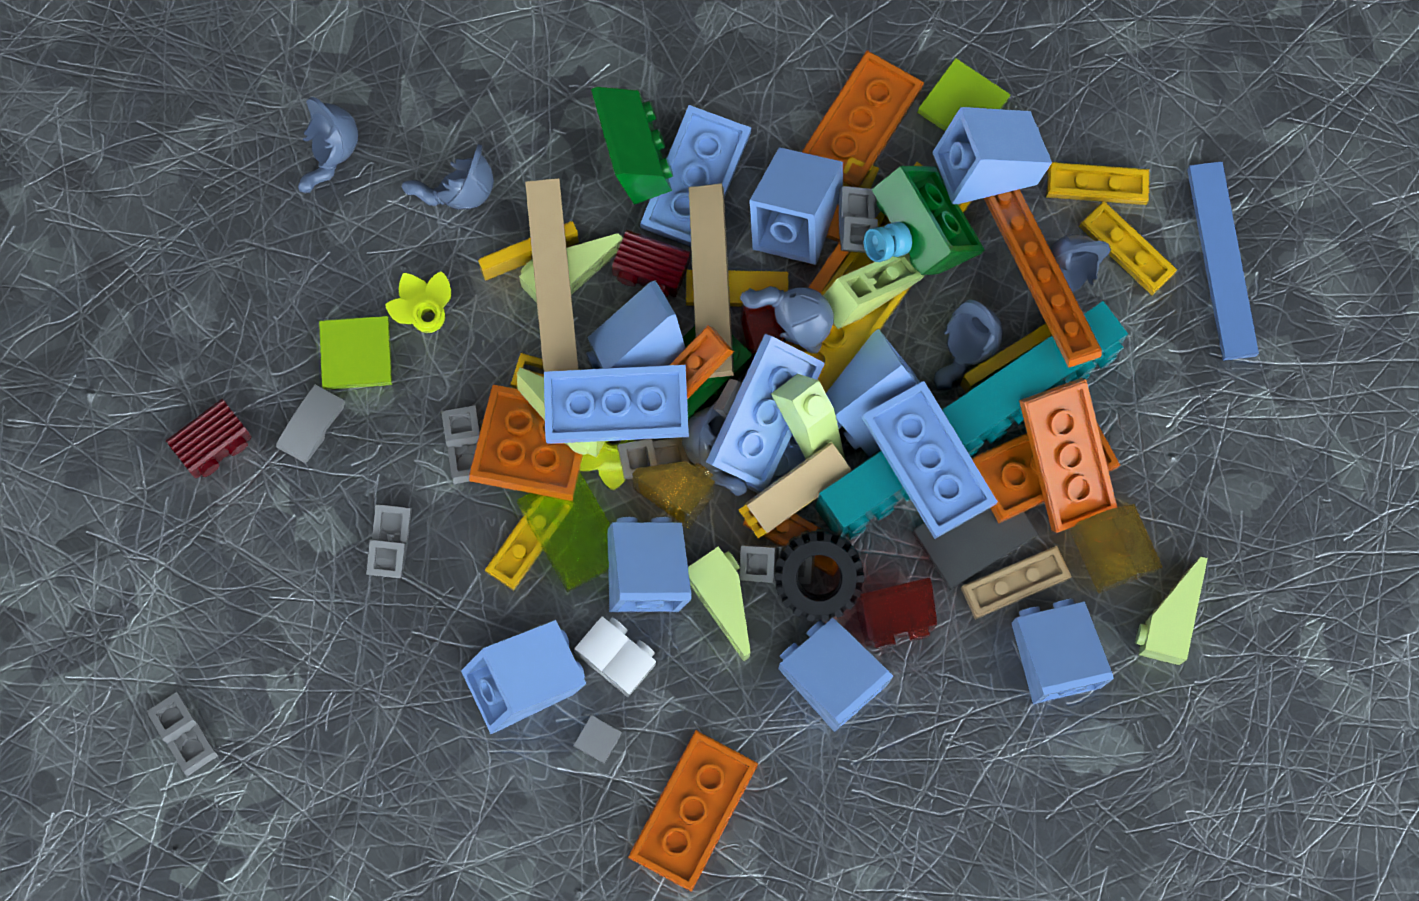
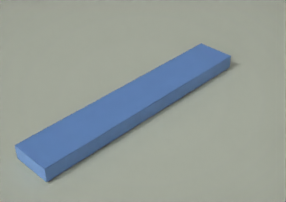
M1223 162L1189 165L1187 172L1222 359L1225 361L1256 357L1259 351Z

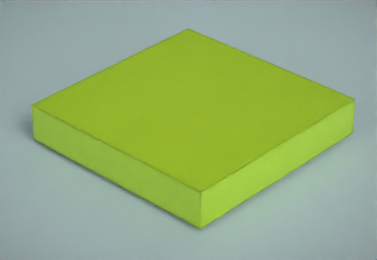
M955 58L920 105L917 113L946 131L960 107L1002 109L1011 94Z
M388 316L319 321L323 389L392 385Z

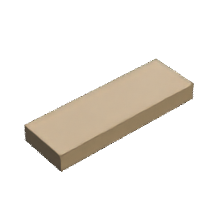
M830 442L746 502V505L766 533H768L816 499L820 492L850 473L852 469L834 444Z
M1054 546L965 584L961 587V590L976 620L1067 581L1072 576L1058 547Z

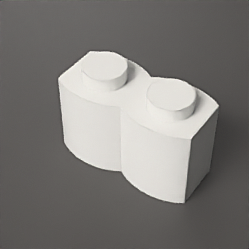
M601 617L574 648V653L601 674L615 688L629 697L656 665V661L652 658L655 652L641 640H638L635 644L625 636L628 630L615 618L612 617L608 621Z

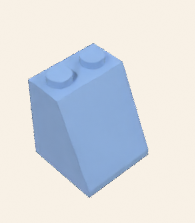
M960 107L933 150L934 158L952 204H961L1035 186L1052 164L1031 111Z
M779 147L750 199L752 249L816 265L839 201V189L843 186V162Z
M656 280L648 283L587 337L591 351L586 352L592 369L669 366L685 349V344L676 314Z
M877 329L826 392V395L834 408L838 429L843 426L846 429V432L843 434L855 450L861 447L871 457L880 448L862 419L863 414L921 382L887 338Z
M635 517L617 518V522H612L607 529L609 612H679L691 601L682 523H674L672 518L669 517L652 518L651 522H638V519Z
M1066 599L1053 603L1054 609L1040 611L1039 606L1019 611L1020 616L1016 617L1012 622L1033 704L1101 689L1114 679L1085 601L1074 604L1073 599Z
M831 618L826 624L821 619L806 632L810 638L801 646H798L796 642L789 646L780 655L783 661L778 669L835 732L889 684L893 675L834 618Z
M556 620L483 648L461 670L490 734L574 695L586 685L584 670L581 664L575 661L569 648V639L566 633L560 629Z

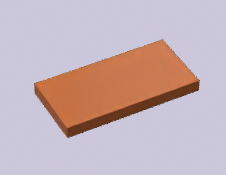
M867 50L802 150V153L842 161L843 170L849 158L853 157L864 162L863 167L852 163L848 173H843V183L850 187L861 186L869 170L874 166L922 90L924 82Z
M1079 378L1019 400L1051 530L1058 533L1118 510L1087 380Z
M1098 425L1108 471L1111 472L1117 469L1120 463ZM1027 433L971 458L998 501L996 505L991 507L998 523L1044 503Z
M695 730L628 858L692 892L759 763Z

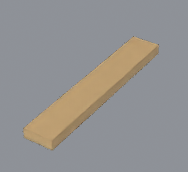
M557 178L527 181L525 185L544 372L579 370L560 180Z
M722 183L688 187L696 337L709 325L718 332L733 350L724 188ZM733 353L709 378L734 376Z

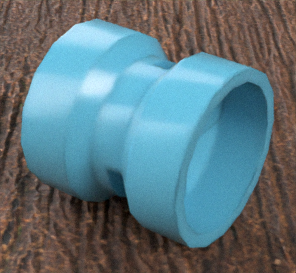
M889 223L884 227H875L866 231L863 241L864 249L872 261L883 262L891 257H900L909 253L912 248V236L904 223Z

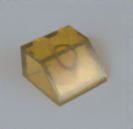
M687 461L636 468L632 473L633 489L688 529H690L714 497L715 481L711 479L713 474L699 463H696L694 466Z
M1135 504L1106 510L1077 522L1070 530L1098 594L1163 568Z

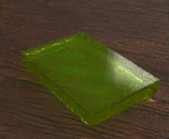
M579 472L573 501L529 493L517 500L519 508L567 592L608 572L607 533L610 523L581 472Z

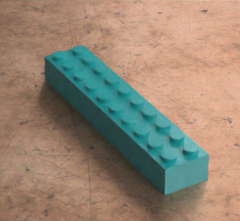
M1104 301L1084 313L1102 349L1100 358L1068 368L1053 336H1050L942 410L971 458L979 453L978 448L987 440L990 444H993L1007 433L1006 429L1012 423L1016 422L1018 426L1024 423L1019 400L1079 378L1087 380L1090 377L1089 373L1097 365L1100 369H1103L1117 358L1116 354L1124 348L1122 343L1128 333ZM881 451L820 492L815 509L831 531L839 533V536L843 538L847 536L849 540H852L867 529L865 525L871 519L876 517L880 521L895 510L894 506L899 500L904 498L908 502L911 499Z

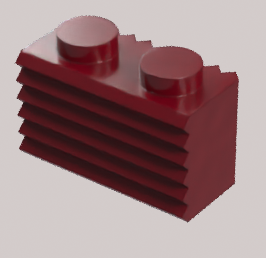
M626 229L612 265V272L620 283L635 287L636 283L646 286L648 283L656 280L666 298L668 295L676 297L690 263L691 252Z
M221 399L167 439L166 442L188 471L197 479L201 475L202 477H207L214 473L220 466L218 462L222 461L229 454L235 456L242 452L248 446L247 441L252 436L225 401Z

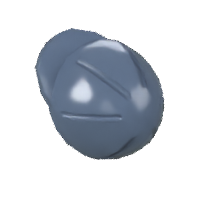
M310 97L306 101L311 120L307 129L303 132L304 135H307L303 140L309 141L312 139V152L319 162V167L314 171L306 173L300 179L298 189L302 193H310L316 184L331 180L337 165L346 161L351 156L358 141V128L351 114L337 105L323 104L315 97Z
M477 145L473 158L455 159L456 163L451 161V166L457 170L448 174L438 187L431 189L418 180H410L402 184L404 193L419 197L429 206L446 204L453 209L469 210L482 205L491 194L494 183L491 166L486 158L482 156V145Z
M1070 234L1057 240L1050 247V250L1073 292L1080 289L1087 279L1091 285H1094L1093 279L1098 278L1099 265L1108 256L1111 248L1104 241H1095L1084 235Z
M769 286L759 291L750 288L740 296L742 303L751 309L772 305L775 308L777 323L785 331L780 334V337H785V341L800 345L809 353L817 354L821 349L822 342L830 334L834 322L832 307L828 300L814 289L799 287L784 292L776 287Z
M967 300L952 313L943 333L945 335L948 334L947 346L954 357V362L938 369L935 373L934 382L937 389L951 390L952 383L962 379L971 365L981 364L998 352L1003 338V326L1000 319L990 308L975 300Z
M716 401L713 406L698 410L688 419L689 437H682V446L686 456L698 468L706 470L714 484L726 487L735 496H740L747 491V485L743 479L706 463L725 421V418L713 409L717 403Z

